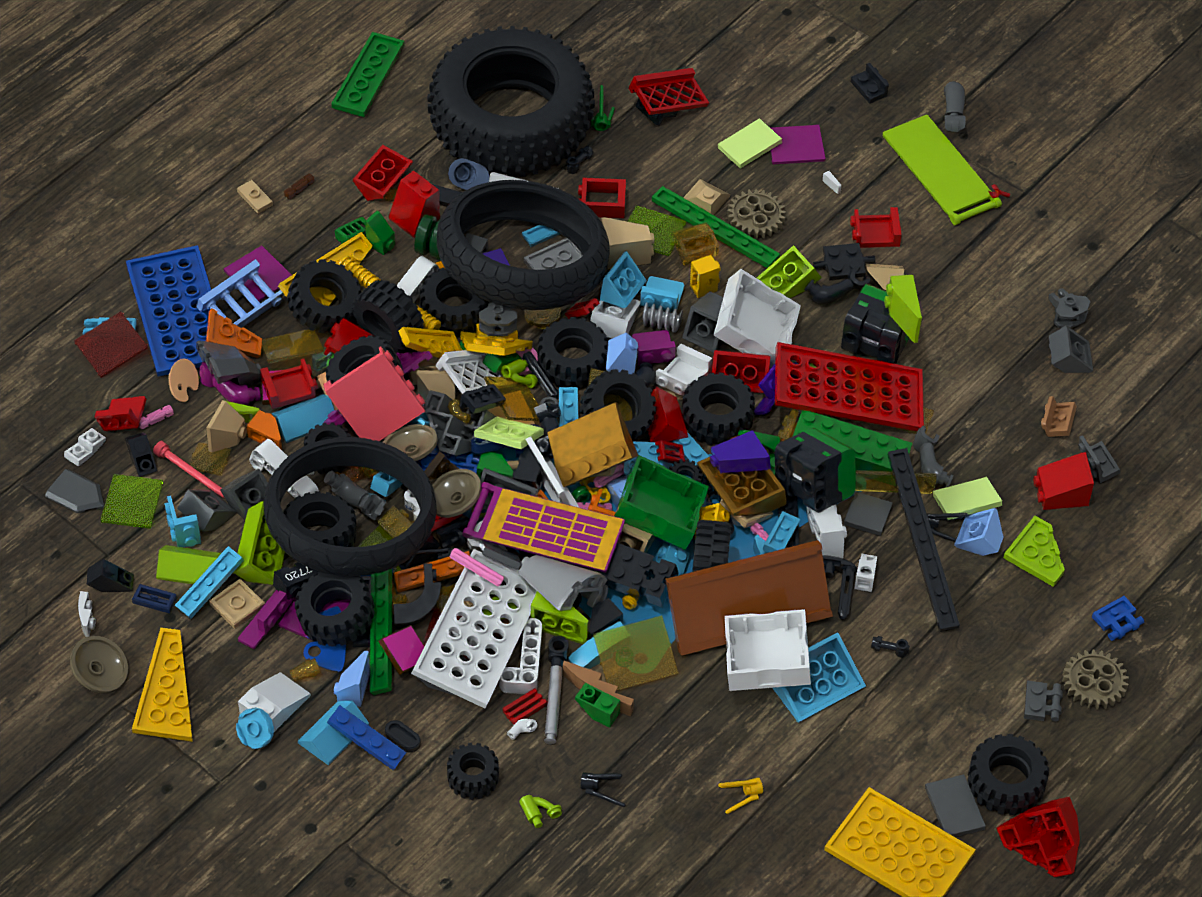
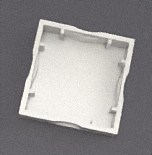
M740 269L728 279L714 336L742 353L771 356L769 367L771 369L775 364V347L777 342L792 343V332L796 326L801 305L780 292L772 290L759 279Z
M805 609L779 611L769 614L725 616L729 691L811 685Z

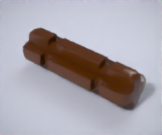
M310 173L306 174L291 185V188L288 187L284 190V196L292 199L295 194L297 195L307 188V185H311L315 181L314 176Z

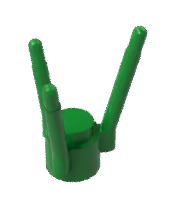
M600 85L599 113L595 117L593 116V120H591V127H594L597 131H605L611 127V120L615 107H612L608 117L603 113V85Z

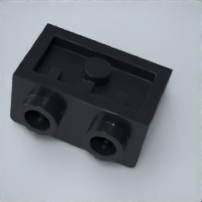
M871 63L866 64V71L851 77L850 82L869 104L887 97L888 81L879 74L877 68L873 67Z
M494 384L463 393L459 407L461 409L468 407L475 414L504 405L506 398Z

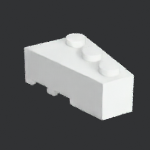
M836 504L820 513L807 507V518L811 532L816 535L817 540L822 544V555L843 558L844 538L847 537L846 527L842 526L841 515L837 514Z

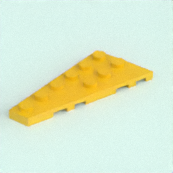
M360 232L319 259H325L326 262L330 260L336 261L335 264L339 265L342 258L349 256L360 265L373 245ZM296 273L278 285L286 297ZM317 286L310 288L314 299L323 305L330 306L336 297L331 290L325 287Z
M160 628L132 726L133 733L193 742L180 630Z

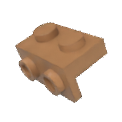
M1054 396L1049 397L1048 403L1045 405L1044 418L1041 420L1042 429L1045 430L1048 437L1070 435L1077 408L1075 402L1056 403Z

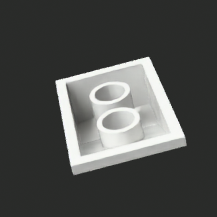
M632 299L626 308H621L600 300V304L592 311L590 321L595 323L596 327H601L607 337L611 339L624 333L629 334L641 306L640 301Z
M280 672L252 687L238 701L239 713L241 714L244 710L255 707L263 709L272 719L275 732L311 694Z

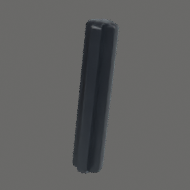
M532 352L524 353L522 359L526 360L528 368L537 377L547 396L558 397V390Z

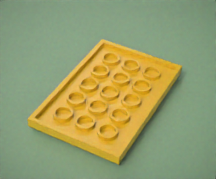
M870 787L845 818L824 849L826 852L902 897H944L976 851L973 847Z

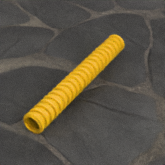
M345 256L339 262V265H344L347 271L350 270L353 273V277H356L359 284L364 286L365 289L372 282L381 280L349 256ZM418 306L417 309L421 312V319L424 321L423 329L439 330L441 322Z

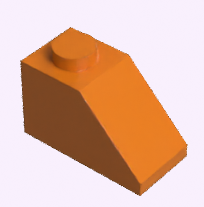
M259 410L247 425L248 437L261 444L266 439H270L282 450L276 418L270 413Z

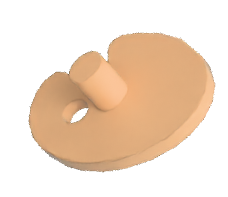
M183 358L176 361L170 370L169 387L176 400L186 402L188 401L187 387L196 391L199 385V377L195 365L190 360Z

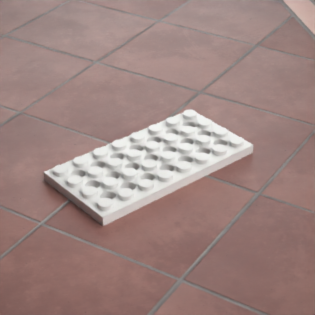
M473 549L470 556L504 576L506 585L496 586L464 567L411 674L486 708L531 614V603L537 590L518 573V569L516 570L482 555V552ZM478 586L481 591L475 592L471 587ZM515 588H521L524 594L517 593ZM495 594L499 600H492L489 595ZM464 601H470L474 606L468 607L464 604ZM508 603H514L517 608H510ZM487 609L492 615H485L482 610ZM463 616L466 621L460 622L456 617ZM500 618H507L510 623L504 624ZM474 625H482L484 627V630L479 631L475 628ZM455 631L459 636L452 637L449 635V632ZM493 633L501 634L502 639H496ZM467 640H474L477 645L471 646L467 643ZM446 646L450 648L451 652L445 653L441 647ZM491 648L495 651V654L490 655L485 649ZM466 655L469 661H462L459 656ZM440 662L443 668H437L433 663ZM478 664H485L488 669L481 670ZM457 670L462 676L456 677L452 674V671ZM476 679L480 682V685L475 686L470 680Z

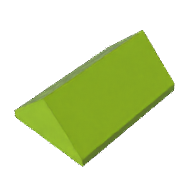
M165 545L159 549L156 578L159 580L194 584L221 553Z

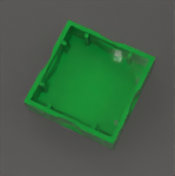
M638 455L629 471L614 517L622 518L625 520V523L686 550L695 534L700 517L699 511L704 504L709 486L675 473L654 461Z

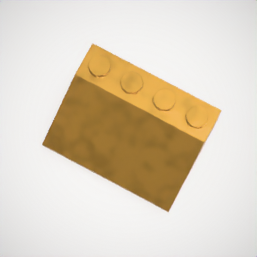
M616 402L547 432L555 467L563 487L571 486L638 457Z
M710 457L697 462L698 467L733 516L767 513L786 505L785 489L770 469L720 473L717 467H713Z

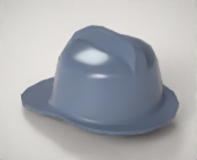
M457 159L449 167V179L457 187L468 190L474 186L489 182L490 177L487 169L481 164L468 159Z

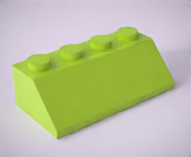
M264 501L248 508L238 549V554L244 561L233 573L247 582L273 585L274 571L281 569L285 551L275 541L268 529L264 514Z

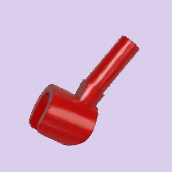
M996 184L992 185V188L995 190L994 192L988 191L992 198H997L999 195L1010 197V193L999 190Z

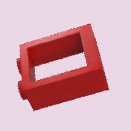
M583 178L582 185H579L578 196H582V199H578L591 208L599 218H624L626 179ZM587 192L618 193V203L586 202Z

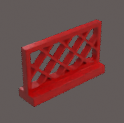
M693 68L634 76L629 86L630 92L637 94L649 115L707 107L709 105V101L694 79L695 71ZM691 84L693 89L688 88L685 85ZM671 87H676L680 89V91L678 92L672 89ZM657 89H662L666 92L665 94L657 91ZM683 90L691 94V97L682 94L681 91ZM644 91H647V92L651 93V95L648 96V95L644 94L643 92H644ZM667 92L676 96L677 98L674 99L667 96ZM652 95L661 98L662 101L652 98ZM695 96L699 98L701 101H697L692 97ZM678 98L685 100L688 103L684 104L678 101ZM664 100H665V101H668V102L672 103L673 105H672V106H669V105L663 103V101H664ZM649 102L659 106V108H652Z

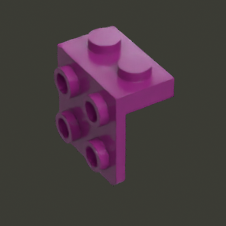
M667 330L632 335V338L638 342L636 358L638 365L644 362L653 364L669 362L675 359V342L670 340Z

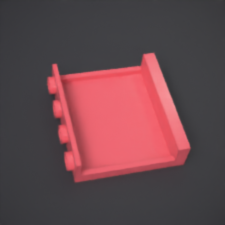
M379 347V354L333 384L330 380L323 384L326 394L359 438L371 439L373 441H381L425 412L424 399L420 394H415L413 391L415 387L409 379L405 380L401 367L394 365L392 355L388 350L385 352L382 347Z

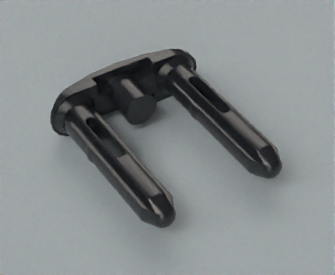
M822 555L826 578H833L835 570L842 573L838 616L841 620H846L850 613L854 574L857 573V567L849 560ZM845 581L849 582L847 594L844 593Z

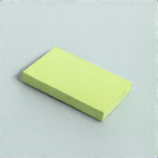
M759 118L720 142L718 149L741 169L781 144L782 138Z
M498 416L474 431V437L518 449L528 445L526 441L528 437L531 436L532 440L535 441L544 435L543 428Z
M987 477L933 491V497L943 513H967L969 515L1002 506L1001 498Z

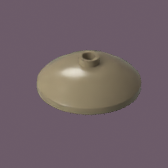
M414 424L404 426L389 434L383 443L403 451L417 462L427 457L434 450L438 437L432 427Z
M455 469L437 478L432 484L436 497V516H458L468 511L476 503L482 490V483L475 472L468 469Z
M89 636L80 640L71 651V670L78 682L85 688L98 693H108L118 689L124 683L128 674L127 659L120 647L113 641L101 636Z

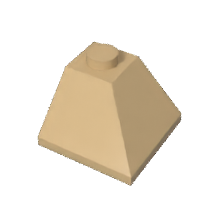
M700 179L683 198L714 215L729 199L730 194Z
M866 264L865 266L867 271L884 290H886V285L890 283L891 276L904 275L903 266Z
M417 370L418 394L422 396L424 401H426L430 390L444 393L456 401V385L446 371Z
M222 400L207 426L208 450L210 453L238 445L247 433L245 419L224 400Z

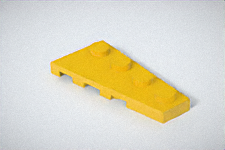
M402 327L398 331L406 347L420 352L429 351L432 356L441 358L445 352L462 351L453 331Z

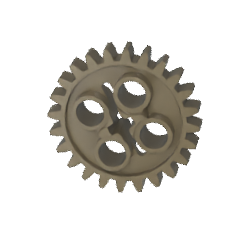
M749 189L748 194L742 191L741 196L735 195V199H731V203L728 204V222L731 223V226L745 234L747 233L750 237L754 235L755 239L758 238V235H761L764 239L765 234L771 237L772 231L778 233V228L782 229V224L785 223V205H782V200L777 201L778 196L771 197V192L766 195L765 190L758 193V190L755 189V192L752 193Z
M1094 649L1091 654L1084 650L1083 656L1077 653L1076 658L1071 657L1070 662L1066 663L1063 671L1062 682L1065 683L1064 689H1069L1067 695H1074L1073 701L1081 700V706L1084 703H1088L1089 709L1092 705H1095L1097 710L1099 705L1107 709L1108 703L1114 706L1115 701L1120 702L1121 697L1125 696L1128 688L1129 677L1126 676L1127 670L1122 669L1123 663L1117 664V657L1110 659V653L1103 656L1102 650L1099 654H1096Z

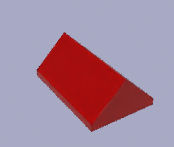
M382 145L353 178V182L367 201L384 198L413 164V161Z
M714 350L712 373L719 374L720 372L725 373L727 376L729 374L734 375L735 379L744 381V385L747 384L751 392L764 393L758 384L769 372L771 356Z
M656 387L651 394L656 400V403L653 405L656 406V414L654 415L653 423L647 429L650 442L688 438L677 397Z

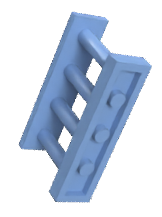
M255 259L199 298L197 308L200 312L213 308L218 311L217 314L226 318L224 313L216 306L218 300H225L240 317L233 324L242 328L272 306H278L283 301L284 293L281 290L274 293L258 275L260 264ZM249 279L253 280L268 296V299L260 303L244 285L245 282ZM234 289L239 290L254 306V309L246 313L232 298L230 292Z

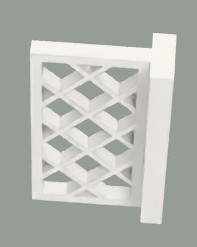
M467 350L445 352L435 365L439 371L445 370L462 394L466 391L482 387L475 383V381L483 384V386L493 384L488 381L489 379L495 382L494 385L498 390L512 389L517 385L510 378H505L501 371L494 373L497 377L489 373V371H492L483 364V359L487 353ZM463 383H465V384H467L468 386H470V388H466Z
M531 436L528 437L526 441L545 475L542 484L552 501L579 507L569 489L563 487L550 458L543 456Z

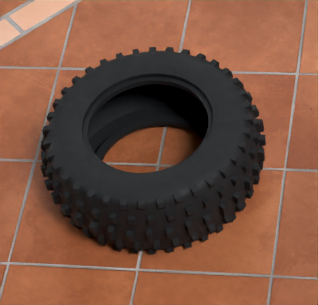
M500 26L495 31H490L488 28L482 34L473 33L470 39L463 38L460 45L455 43L452 46V51H447L444 54V60H440L437 69L432 75L433 82L429 85L430 94L427 96V102H430V104H428V113L430 114V121L433 123L432 126L437 133L438 140L444 141L443 147L450 149V155L453 158L468 159L481 164L489 172L507 174V176L511 177L512 174H520L521 177H525L526 173L529 172L535 175L538 174V170L545 169L548 171L551 169V165H560L562 163L561 159H568L571 156V151H576L579 147V142L585 139V133L590 128V121L588 120H593V110L591 109L595 108V100H591L594 98V89H592V82L589 79L590 75L585 70V64L578 61V54H573L572 48L569 45L564 46L561 39H552V34L543 35L538 29L534 32L528 31V27H523L520 30L515 29V26H510V29H502V26ZM510 86L533 90L548 100L547 104L542 108L521 116L496 115L482 109L474 101L490 90Z

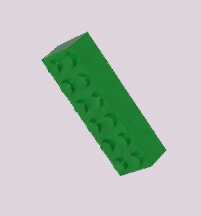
M804 410L800 414L793 434L795 436L810 428H816L855 450L857 473L896 484L888 459V452L907 448L910 454L912 447L911 442Z

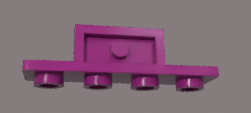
M276 590L238 637V641L255 649L296 597L287 600L286 593Z

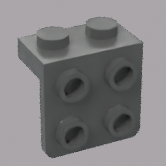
M1083 435L1079 437L1080 443L1078 447L1081 453L1086 452L1093 478H1097L1102 483L1121 473L1120 468L1102 441L1089 446Z

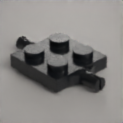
M859 243L823 246L824 261H813V267L815 269L825 268L829 281L848 279L849 272L855 266L859 268L855 273V278L865 277L864 265L866 263H875V255L863 256Z

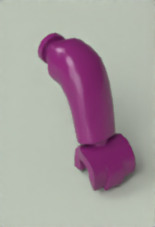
M202 362L199 376L200 382L203 385L215 387L229 402L249 405V402L254 401V399L256 401L260 400V390L258 387H254L253 390L248 388L247 385H238L231 380L218 384L214 374H210L206 363Z

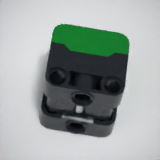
M865 284L845 317L841 349L854 354H858L860 351L877 358V361L896 364L910 338L890 316L889 309L885 308L884 298L888 296L886 291Z
M816 428L805 430L777 444L774 452L775 477L785 489L787 496L801 498L805 506L820 513L851 497L855 492V450Z

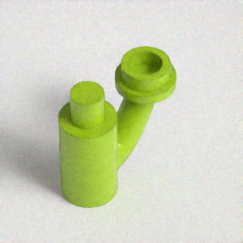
M517 359L501 368V373L505 378L525 384L528 388H533L538 383L537 377L533 374H528L525 377L518 375L528 366L526 360Z
M526 795L519 800L529 823L534 824L535 828H540L543 825L541 821L542 814L538 806L547 809V815L552 819L558 818L562 814L560 805H554L540 797Z

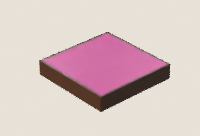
M412 625L381 638L379 641L399 675L414 669L425 647Z

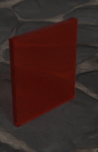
M121 311L74 340L75 345H77L101 378L148 348L147 344Z

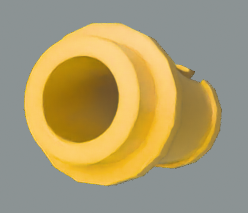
M626 595L622 599V604L626 609L631 610L637 606L638 598Z

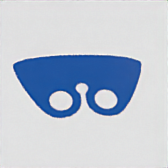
M335 606L319 614L332 616L341 613V609ZM310 642L305 646L303 653L304 657L311 663L340 672L345 662L346 645L336 644V646H329L326 644V646L318 644V642ZM312 646H318L321 650V653L316 657L308 654V649Z

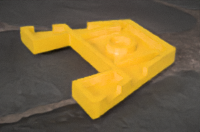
M461 331L460 340L464 343L467 351L502 356L516 353V351H525V348L532 349L533 341L522 339L508 342L506 338L496 337V340L488 339L489 336L478 335V333Z

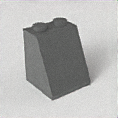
M710 291L691 306L683 339L713 353L714 350L719 349L724 341L715 337L714 332L723 301L722 296Z

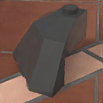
M201 340L196 342V349L202 362L206 363L210 374H214L218 384L235 378L238 385L249 386L260 381L261 367L259 363L255 364L252 359L238 348Z
M432 390L429 391L424 404L425 414L430 421L429 425L436 431L438 437L437 446L439 451L455 456L470 452V441L476 438L474 437V431L496 417L488 410L473 414L468 407L461 409L459 403L446 394Z

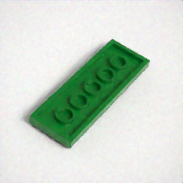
M372 32L331 103L332 108L365 117L404 48V40Z

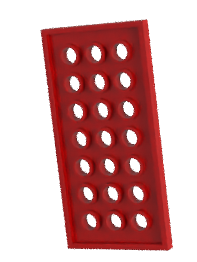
M777 342L775 347V405L918 431L924 426L923 372L919 368ZM791 360H795L798 364L792 363ZM809 363L814 364L817 368L811 367ZM827 367H832L834 371L829 370ZM845 370L851 371L852 374H848ZM864 374H868L871 378H867ZM791 375H796L798 379L791 377ZM882 377H886L888 381L883 380ZM809 378L815 379L816 382L810 381ZM900 380L905 381L907 385L902 384ZM827 381L833 382L835 386L829 385ZM845 385H850L853 389H849ZM863 388L869 389L871 393L866 392ZM790 389L796 390L798 394L791 392ZM809 393H814L816 397H812ZM827 396L833 397L834 400L828 399ZM846 399L851 400L853 404L846 402ZM864 403H868L871 407L865 406ZM882 406L887 407L890 411L884 410ZM900 410H905L907 414L902 413Z

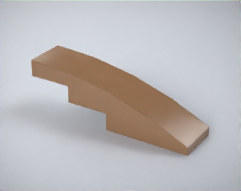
M567 661L563 662V676L578 689H581L584 683H587L619 699L620 712L631 716L634 699L618 694V686L602 681V673Z

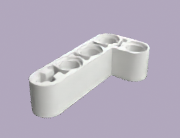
M420 256L397 284V287L403 289L404 293L409 295L412 301L415 302L420 295L423 282L426 278H430L429 275L433 272H438V265L424 256Z
M266 439L252 451L249 461L254 469H260L261 471L266 469L272 475L288 456L272 440ZM306 475L296 481L287 491L296 498L299 495L302 497L305 493L310 492V494H313L319 490L316 484Z
M528 619L524 627L520 668L505 667L499 679V687L504 693L526 694L538 687L542 643V623L539 619Z

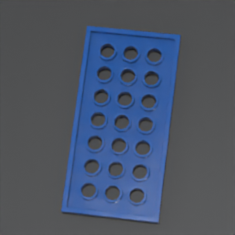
M198 245L127 260L126 266L157 376L168 375L173 364L183 358L190 360L195 365V368H200L202 360L196 349V342L199 340L206 341V336H201L200 334L207 332L209 310L206 309L200 312L198 308H193L192 306L198 303L199 298L211 291V287ZM183 263L188 264L186 267H181L180 265ZM164 267H169V268H171L170 270H167V271H163V270H162ZM146 271L152 272L149 275L143 274ZM186 277H192L191 280H184ZM167 281H174L173 284H166ZM149 285H156L155 288H148ZM192 290L196 291L195 294H189L188 292ZM173 294L178 295L176 298H170ZM155 298L160 299L158 302H152L151 300ZM176 308L182 309L180 312H175L174 310ZM158 312L164 313L162 316L155 315ZM198 318H204V319H205V320L202 321V322H197V321H196ZM180 322H185V323H187V324L184 325V326H179V325H177V324L180 323ZM162 326L168 327L166 330L159 329ZM184 336H189V337H191V338L188 339V340H183V339H181V338L184 337ZM166 340L172 341L170 344L163 343ZM188 350L195 351L193 354L186 353ZM170 354L176 355L174 358H168L167 356Z

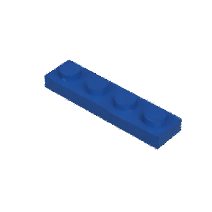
M341 705L338 706L327 721L330 726L393 771L406 754L404 750Z

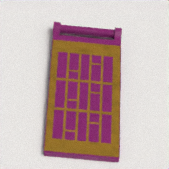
M482 482L480 496L467 528H464L462 533L464 537L607 572L625 524L624 519ZM488 493H494L479 532H476L474 529Z

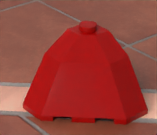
M1070 796L1051 800L1030 808L997 827L1005 848L1010 851L1015 850L1023 855V859L1035 866L1040 865L1048 870L1047 873L1053 877L1074 873L1080 836L1078 818Z

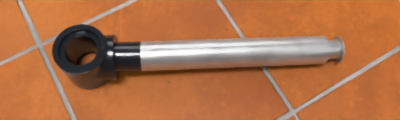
M554 636L548 643V660L551 662L545 726V737L547 738L544 740L547 744H555V738L557 737L563 662L568 658L569 646L567 639L563 636Z

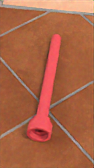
M159 441L154 446L153 453L156 456L169 459L216 494L225 498L220 491L222 489L220 486L170 451L169 445L165 442Z

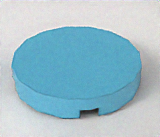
M255 707L244 710L238 717V723H236V731L240 741L245 746L252 747V749L265 747L273 737L274 726L272 719L268 713L260 708Z

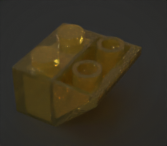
M707 223L671 232L682 265L690 264L692 261L712 255V257L718 255V242L714 231Z

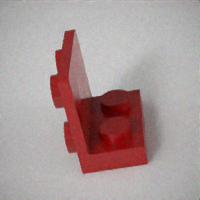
M145 396L112 399L109 410L96 411L94 417L104 431L138 428L147 399Z

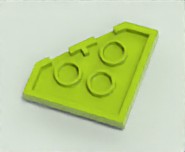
M1037 516L1031 519L1004 553V559L1053 587L1065 571L1059 556L1060 552L1057 542L1053 536L1052 525Z

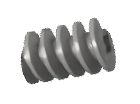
M646 302L642 318L643 325L647 326L650 323V326L654 328L657 324L658 329H662L665 325V330L669 331L672 327V331L676 333L681 325L683 310L677 315V309L670 313V308L667 307L664 312L661 305L656 310L655 304L648 308V302Z

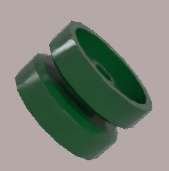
M425 214L422 217L415 236L414 250L418 254L427 255L430 253L431 257L440 259L437 249L439 221L437 222L435 216Z

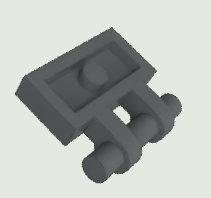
M1027 681L1024 719L1044 721L1045 715H1051L1052 721H1059V715L1062 713L1060 700L1063 698L1061 684L1055 683L1053 690H1047V683ZM1046 699L1052 700V705H1046Z

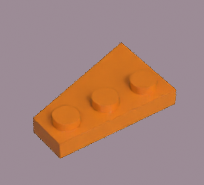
M211 308L208 315L206 342L234 346L247 356L259 358L261 356L262 338L244 327H238L232 323L231 319L217 314L218 311Z

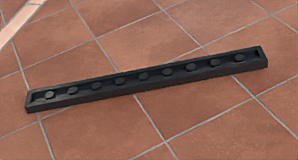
M903 448L889 451L887 454L939 632L957 629L960 624L908 450Z

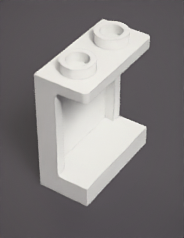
M680 344L677 347L675 359L664 370L658 369L656 371V384L684 396V391L693 380L697 381L698 377L702 375L708 376L712 372V358Z

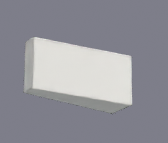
M830 171L823 173L822 181L837 194L841 193V184Z

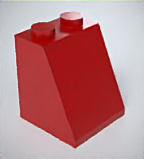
M412 171L400 180L389 219L415 238L419 223L425 214L435 216L437 221L440 219L439 189L418 173Z
M1086 452L1038 467L1033 481L1034 486L1038 487L1037 498L1038 502L1042 503L1043 510L1089 506L1094 481Z

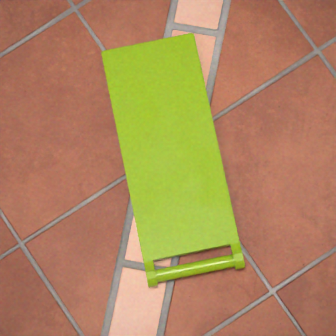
M928 115L921 116L883 132L882 136L945 211L954 226L967 218L991 208L1002 206L1000 198H992L988 191L991 190ZM990 199V202H987V203H985V204H983V205H980V206L975 207V208H973V209H971V210H968V211H966V212H963V213H961V214H959V215L956 214V212H959V211L964 210V209H966V208H968V207H971V206L976 205V204H978V203H980V202H983V201H985V200Z

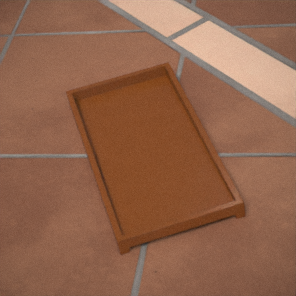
M819 540L667 578L666 584L680 655L725 645V616L769 614L779 611L805 609L806 623L833 617L822 556L823 549Z

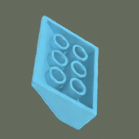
M838 632L808 647L811 685L773 688L797 722L806 719L866 686Z

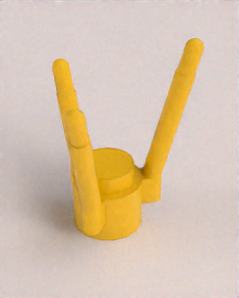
M760 778L718 784L721 788L743 786L745 795L750 796L725 811L726 814L737 810L753 800L759 799L758 794L763 793Z

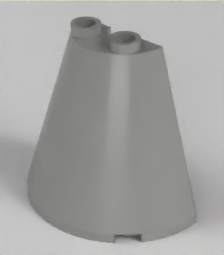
M534 555L530 558L525 557L520 564L521 568L518 573L559 611L571 610L579 592L581 596L588 599L586 604L592 608L596 603L606 600L608 586L605 583L607 578L601 573L540 555Z

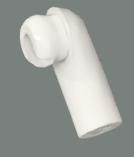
M520 719L507 732V735L511 739H515L520 733L533 732L537 728V722L533 719Z

